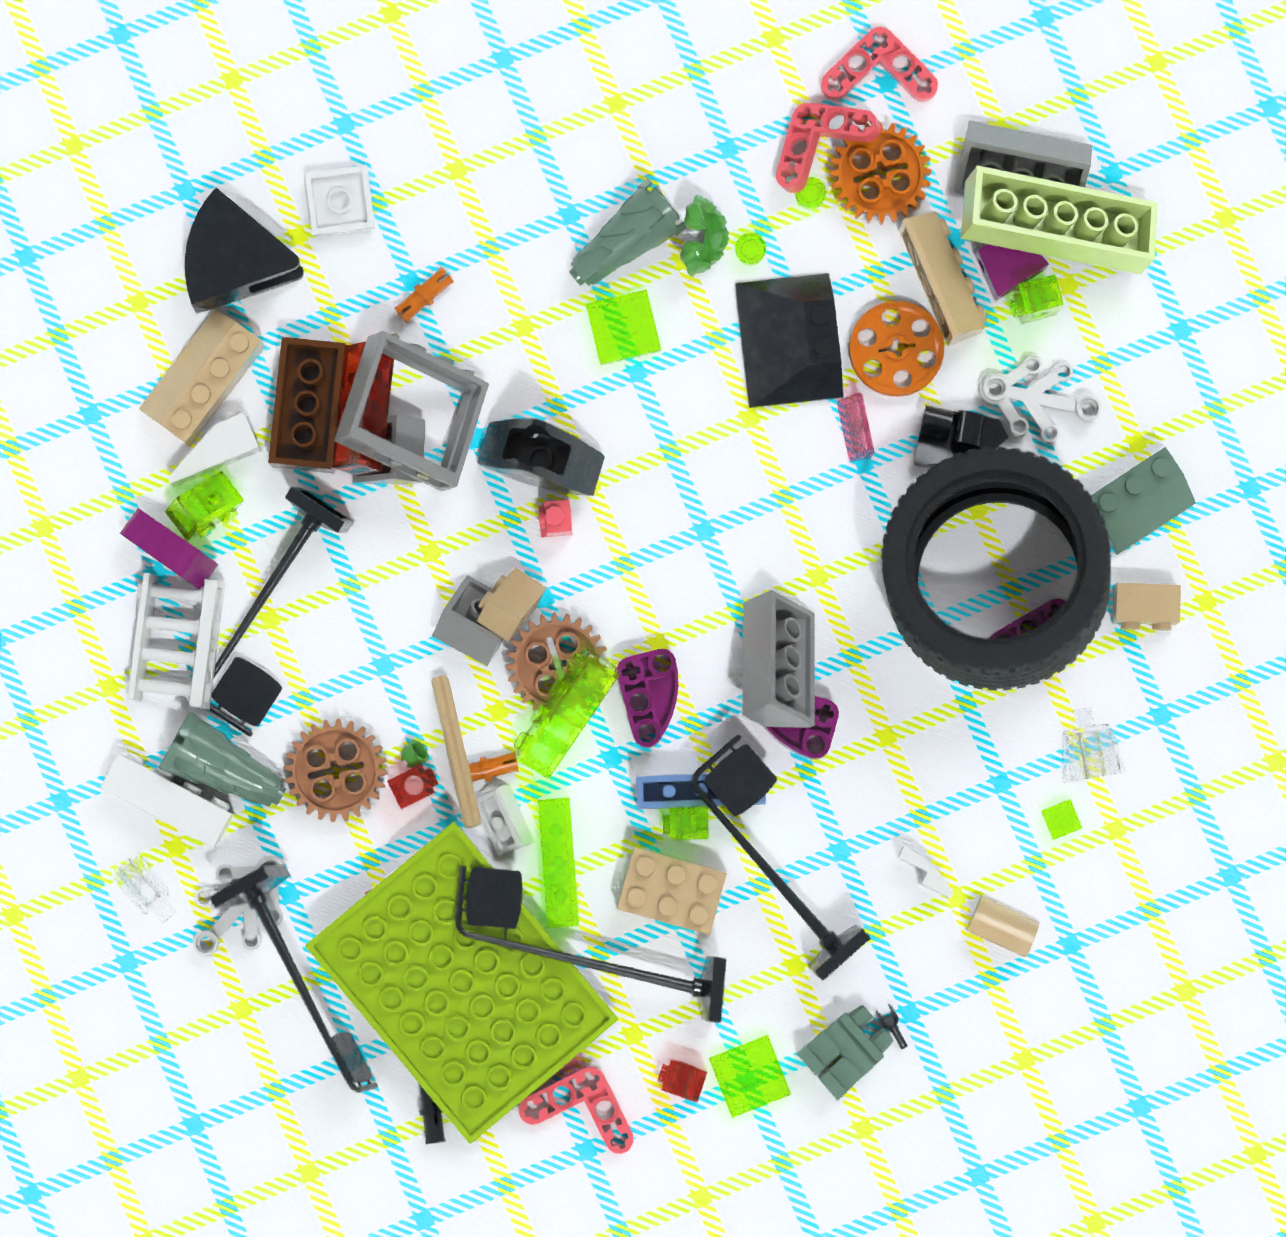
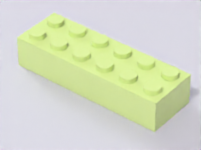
M976 166L965 181L960 239L1141 275L1155 259L1158 202Z

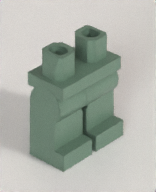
M863 1004L853 1009L849 1014L845 1011L796 1052L815 1076L826 1068L838 1055L841 1056L818 1077L837 1101L885 1057L883 1053L894 1041L883 1027L870 1038L861 1030L874 1018Z

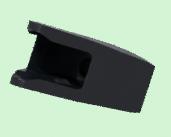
M217 187L211 192L193 221L185 252L186 286L191 305L196 314L290 284L303 278V267L300 265L299 257Z
M525 418L490 422L477 463L501 475L534 487L567 494L594 496L605 456L575 436L545 421Z

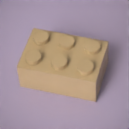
M634 847L617 909L710 935L727 873Z

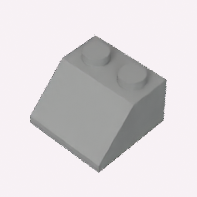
M394 415L360 420L359 428L424 458V419ZM354 451L353 483L395 485L422 483Z
M467 575L443 609L432 637L471 657L473 660L488 666L504 639L477 622L482 611L478 606L488 591L494 593V591H492L491 587Z

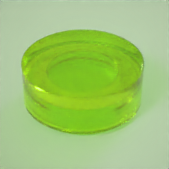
M808 177L806 186L801 191L795 193V200L800 207L806 210L817 209L825 201L826 187L820 179Z
M746 233L738 238L735 244V255L742 264L753 266L759 264L764 259L766 243L760 235Z

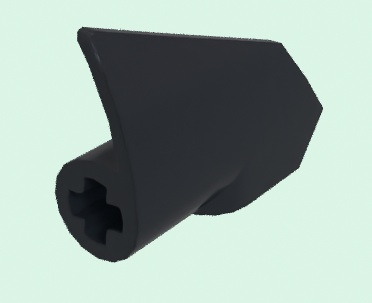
M925 405L914 465L940 464V461L947 457L950 459L954 454L960 452L964 454L968 452L967 450L971 449L982 450V447L996 449L1009 437L1000 419L986 417V415L959 410L957 412Z

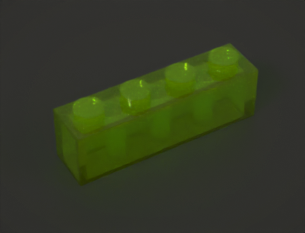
M586 647L582 649L580 654L576 652L571 657L567 665L568 672L562 680L557 679L549 691L551 697L544 706L540 705L535 710L531 718L532 725L527 732L522 731L514 742L513 747L515 748L514 753L517 761L547 779H550L620 676L615 665Z
M570 797L538 800L547 928L580 926Z

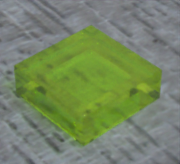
M1071 799L1040 811L1052 840L1083 828Z

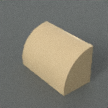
M981 895L966 931L1022 957H1027L1037 935L1040 922Z

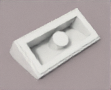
M508 784L476 798L480 817L499 858L534 842L512 789Z

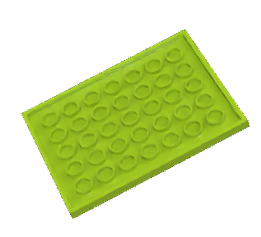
M453 821L305 944V947L466 1141L472 1144L607 1031L619 1018L574 964L467 938L458 932L455 926L460 866H466L465 879H470V874L474 867H493L457 823ZM465 882L463 908H466L468 882ZM521 903L517 927L515 929L507 928L506 940L563 952L526 906ZM462 911L461 922L466 931L504 939L505 928L469 925L466 912Z

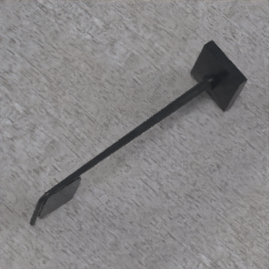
M460 866L455 926L462 936L690 993L692 997L699 998L701 1020L721 1023L727 958L707 956L701 978H694L691 981L506 940L507 928L515 929L519 921L523 890L521 872L474 867L470 874V879H465L466 866ZM465 882H468L466 908H463ZM462 911L466 912L469 925L505 928L504 939L466 931L461 922Z

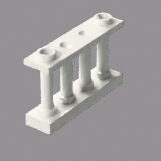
M143 573V580L139 581L137 587V597L140 599L131 673L127 675L125 680V693L128 694L127 699L142 702L143 692L183 696L190 700V707L210 710L226 584L218 580L205 579V585L200 589L157 585L158 576L151 573ZM156 598L199 602V605L202 606L201 616L196 621L153 616ZM151 630L193 633L195 637H198L196 650H193L191 653L149 648ZM147 661L190 665L194 669L192 681H189L188 684L145 680Z

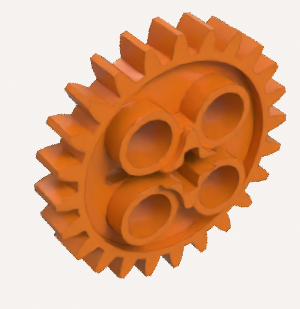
M881 123V132L875 140L871 142L842 140L846 148L838 146L835 148V153L841 158L831 159L830 164L838 168L829 173V177L838 179V181L831 185V190H841L836 197V201L839 202L846 199L847 203L844 211L847 212L854 207L856 209L855 219H858L864 213L867 215V224H870L873 216L878 217L880 225H883L885 216H889L892 223H896L897 213H900L906 219L909 215L907 207L913 210L918 209L919 205L915 198L925 200L926 194L920 188L926 189L931 185V182L923 179V177H928L932 174V169L923 168L924 165L929 163L930 157L920 156L925 146H914L917 138L916 135L911 136L909 139L905 138L907 128L904 127L899 133L894 132V123L890 124L888 130H883ZM890 147L895 148L899 152L900 157L895 161L887 160L883 155V150ZM857 156H863L868 159L869 166L866 169H858L853 165L852 160ZM902 164H906L908 166V168L904 170L898 169L889 171L890 169H894ZM877 167H880L882 172L889 171L886 173L885 179H881L879 175H871L875 174ZM871 176L858 183L853 181L856 177ZM896 177L904 178L908 182V188L904 191L896 190L892 185V180ZM865 186H872L877 189L878 196L875 199H866L862 195L861 190Z

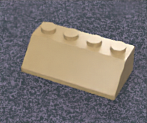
M936 211L904 219L899 233L947 346L982 333L985 329L984 323L987 322V317L982 305L976 306L972 294L975 293V289L968 275L963 276L959 266L963 264L957 247L951 248L947 238L951 234L944 218L939 219Z
M214 308L140 406L139 410L190 447L266 346L262 340Z

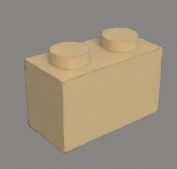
M515 567L507 577L503 574L500 576L492 589L494 593L488 591L484 595L478 606L482 611L477 622L509 642L535 611L547 587Z
M1116 583L1113 585L1112 623L1120 624V629L1139 630L1140 624L1152 625V630L1171 631L1172 625L1176 626L1180 623L1181 585Z

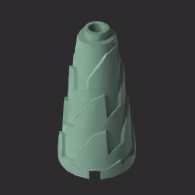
M649 178L637 186L638 189L622 204L618 212L601 228L600 232L573 257L574 261L570 263L573 268L569 273L580 286L584 283L588 286L591 284L595 285L622 265L632 262L646 251L658 247L674 235L678 236L687 228L684 221L678 225L675 224L680 219V216L657 187L650 192L647 190L653 184Z
M191 711L187 714L159 766L161 770L170 772L195 784L202 783L227 795L231 793L249 802L259 805L263 804L268 807L271 803L278 805L286 791V788L281 786L283 781L273 771L250 757L251 754L228 740L224 733Z

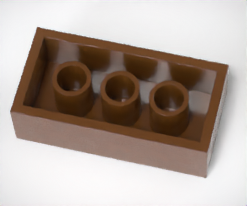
M282 337L268 463L272 468L335 474L338 443L334 440L341 421L348 347L345 343Z

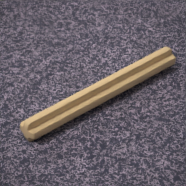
M446 675L432 678L431 684L463 824L466 828H474L481 825L482 821L450 681Z

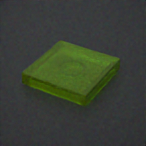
M647 289L586 303L600 366L662 352Z
M768 1034L708 1058L731 1118L792 1095Z

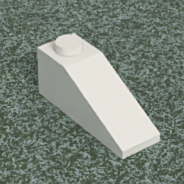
M232 411L220 417L221 422L213 425L168 477L173 487L262 451L250 421L244 412L239 414L238 411Z

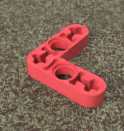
M875 27L825 73L820 86L822 94L828 100H840L880 64L912 98L919 102H928L937 93L938 81L935 75L890 30L885 27ZM876 36L879 39L883 36L886 37V48L877 47L872 53V56L876 59L872 60L867 51L874 44L875 40L873 37ZM853 56L864 58L866 61L865 69L860 72L851 70L848 65L850 58ZM900 56L906 57L911 65L910 69L903 73L896 71L893 67L894 59ZM841 67L847 76L854 79L850 82L848 77H846L841 82L840 92L836 89L828 90L830 84L828 80L831 79L835 82L842 76L843 72L838 70ZM916 68L920 71L916 77L922 83L927 80L931 83L929 93L926 91L919 93L917 91L918 83L913 77L910 83L906 81L907 78L911 77Z
M817 103L800 104L792 114L776 172L777 183L788 193L801 191L807 184L820 137L871 142L881 132L879 119L871 111ZM811 113L815 119L821 120V124L817 120L811 119L807 120L805 124L802 120L803 118H808ZM839 115L844 117V122L840 128L830 129L829 124L833 117ZM867 121L871 123V127H865L864 132L856 126L866 125ZM806 141V150L800 155H794V145L797 142ZM795 172L798 175L797 178H792L789 183L786 180L787 176H792Z
M585 1067L529 1095L519 1105L520 1118L527 1124L535 1125L584 1101L610 1151L616 1154L626 1153L633 1145L634 1137L632 1130L604 1074L596 1067ZM590 1072L592 1076L598 1075L600 1080L596 1082L597 1088L592 1090L589 1086L580 1089L584 1096L577 1098L576 1090L569 1080L576 1078V1084H579L585 1080L584 1074ZM559 1086L567 1087L571 1091V1100L564 1105L557 1104L553 1100L554 1089ZM547 1093L548 1101L555 1110L549 1113L548 1107H545L538 1112L540 1117L534 1119L532 1115L526 1116L524 1111L528 1109L527 1103L532 1101L534 1105H537L544 1101L540 1095ZM609 1101L612 1103L615 1110L611 1118L601 1119L598 1117L595 1110L599 1102ZM618 1117L622 1121V1124L616 1125L618 1131L621 1134L627 1133L629 1137L625 1140L626 1146L620 1148L618 1144L612 1145L610 1140L614 1138V1134L611 1128L605 1132L602 1125L613 1123Z

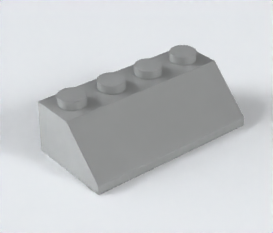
M969 120L954 193L964 195L965 181L976 166L1085 187L1091 167L1093 145Z
M773 590L745 601L743 604L742 716L764 727L810 728L815 726V613Z

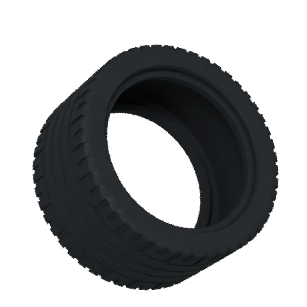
M982 447V450L971 449L967 450L968 452L964 454L962 452L954 454L950 459L947 457L941 460L937 466L934 464L928 468V472L919 475L916 478V482L914 484L911 483L906 489L905 495L902 494L897 501L898 505L891 512V519L887 522L886 533L882 541L881 569L891 614L900 635H903V640L907 646L912 649V652L918 658L922 659L926 666H931L933 671L939 675H945L946 679L953 682L956 680L959 684L967 687L971 685L976 689L988 688V690L997 691V689H1003V691L1011 690L1014 687H1017V689L1025 688L1028 684H1038L1040 680H1047L1053 677L1054 673H1060L1066 669V665H1071L1077 659V656L1087 649L1088 643L1090 644L1095 637V631L1098 632L1106 613V605H1108L1110 593L1111 548L1108 530L1105 529L1106 523L1103 515L1100 514V509L1097 503L1093 502V497L1089 491H1085L1084 485L1078 479L1075 480L1073 474L1068 470L1064 471L1062 466L1056 462L1052 463L1042 455L1039 457L1034 452L1027 450L1022 452L1021 449L1012 448L1011 450L1006 449V447H997V449ZM1010 503L1036 511L1051 521L1062 532L1073 551L1077 564V573L1068 598L1055 615L1030 632L1001 639L981 638L966 634L953 628L938 617L925 601L919 589L918 574L920 562L930 539L950 518L977 505Z

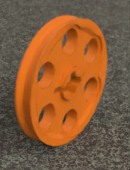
M889 301L869 309L858 320L850 338L849 357L854 372L868 388L886 396H907L922 390L935 378L944 358V338L938 323L926 310L909 302ZM885 311H896L900 316V322L896 326H887L882 320V314ZM919 320L925 321L930 328L929 334L925 337L916 336L912 332L914 322ZM861 331H872L876 336V342L868 347L861 345L858 341V334ZM893 341H898L899 346L906 347V349L901 351L899 357H896L894 352L885 351L887 348L892 347ZM923 351H929L935 356V364L930 368H924L918 363V355ZM871 360L877 361L882 369L880 375L877 377L867 376L863 368L866 362ZM899 371H905L911 377V384L906 388L897 387L893 381L894 375Z

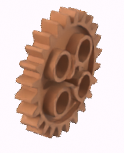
M556 612L552 613L551 621H547L543 614H541L540 624L538 625L528 620L530 630L528 632L521 628L518 630L522 636L521 641L511 639L510 641L517 648L516 651L506 652V655L513 658L514 662L506 664L505 668L515 671L514 674L508 677V681H518L519 683L513 689V692L515 694L522 691L525 692L521 700L522 703H526L530 699L534 700L532 707L534 711L541 704L544 705L545 715L550 713L552 707H556L558 715L562 716L563 707L566 706L573 714L575 713L574 704L577 702L583 708H586L584 700L586 696L594 700L596 699L592 689L594 687L604 688L603 684L598 681V677L608 676L606 671L600 669L601 665L609 663L608 659L601 658L599 655L607 650L606 646H596V643L601 639L600 634L590 637L589 634L593 626L590 624L582 629V618L580 617L574 623H570L569 613L565 614L562 621L558 620ZM566 635L573 636L576 639V647L570 652L561 651L558 645L559 640ZM547 637L553 639L559 659L566 660V663L561 665L568 685L566 691L562 690L555 668L548 667L549 664L553 663V659L546 641ZM535 645H540L546 650V656L540 662H533L528 657L530 648ZM574 666H582L586 670V676L580 682H573L569 679V670ZM543 676H552L556 680L555 688L552 691L543 692L538 688V682Z
M325 719L323 720V729L321 730L315 724H311L313 734L309 736L303 731L300 732L304 740L302 744L292 741V745L297 749L296 754L286 753V756L293 760V765L284 766L285 770L292 772V776L284 781L285 783L295 785L289 792V795L299 794L301 797L296 805L309 804L306 810L308 815L317 809L319 820H322L326 813H329L331 822L335 823L338 814H341L344 821L347 822L349 821V812L351 811L357 817H361L359 807L363 805L371 810L372 807L368 801L370 797L377 800L380 799V796L375 792L376 787H386L384 783L378 781L380 776L388 775L387 771L379 767V765L387 762V759L377 757V754L381 752L383 747H372L371 744L376 737L371 735L364 738L366 728L363 726L355 732L353 721H350L346 728H343L341 719L336 720L334 727H331L328 720ZM346 743H353L357 748V754L351 760H343L340 755V749ZM320 749L325 754V762L320 767H313L309 762V755L312 751ZM334 762L341 767L359 762L364 763L363 768L340 772L339 779L330 774L314 779L308 778L309 773L332 769V763ZM353 774H359L363 778V786L357 792H351L346 785L348 777ZM321 781H328L332 786L331 794L325 799L319 798L315 792L316 785Z

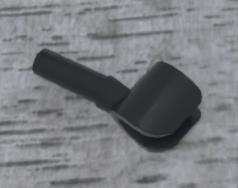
M887 1004L891 1010L888 1017H881L878 1010H876V1017L882 1027L892 1032L900 1049H905L908 1045L897 1025L899 1017L893 1006Z

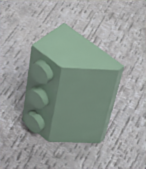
M1166 446L1092 494L1093 502L1097 503L1100 514L1103 515L1106 523L1105 529L1108 530L1109 543L1116 555L1196 504L1184 473Z

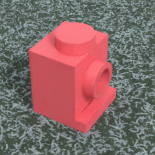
M569 499L545 501L544 505L539 506L541 538L573 535Z

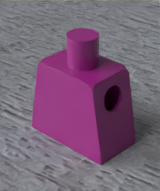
M985 244L975 254L995 302L1045 271L1049 265L1047 260L1040 254Z

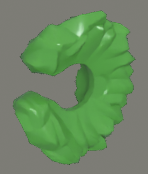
M698 194L694 196L693 202L686 206L684 224L688 229L695 231L704 230L703 243L687 241L680 253V260L685 264L690 277H694L696 273H703L711 269V266L724 256L723 250H725L730 240L728 236L730 232L725 227L727 224L726 217L717 210V206L713 205V202Z

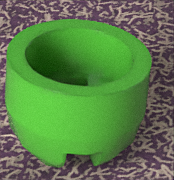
M417 740L410 741L401 751V761L406 760L408 768H417L429 759L426 748Z

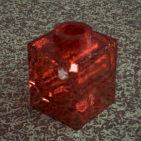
M422 764L387 780L401 810H405L437 794L434 787L439 785L431 767L425 770ZM412 777L421 778L424 784L423 790L417 795L409 794L406 789V783Z
M670 1059L669 1065L662 1064L657 1082L663 1083L661 1091L698 1103L708 1071Z

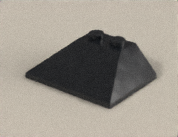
M829 273L735 283L749 408L843 398L840 343L835 300Z

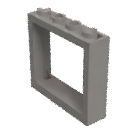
M381 331L370 335L367 338L334 441L441 492L456 488L489 383L474 376V371L462 370L453 366V362L445 357H435L427 353L426 348L421 345L409 344L400 340V336L396 333L389 334ZM382 353L463 392L441 466L358 427Z

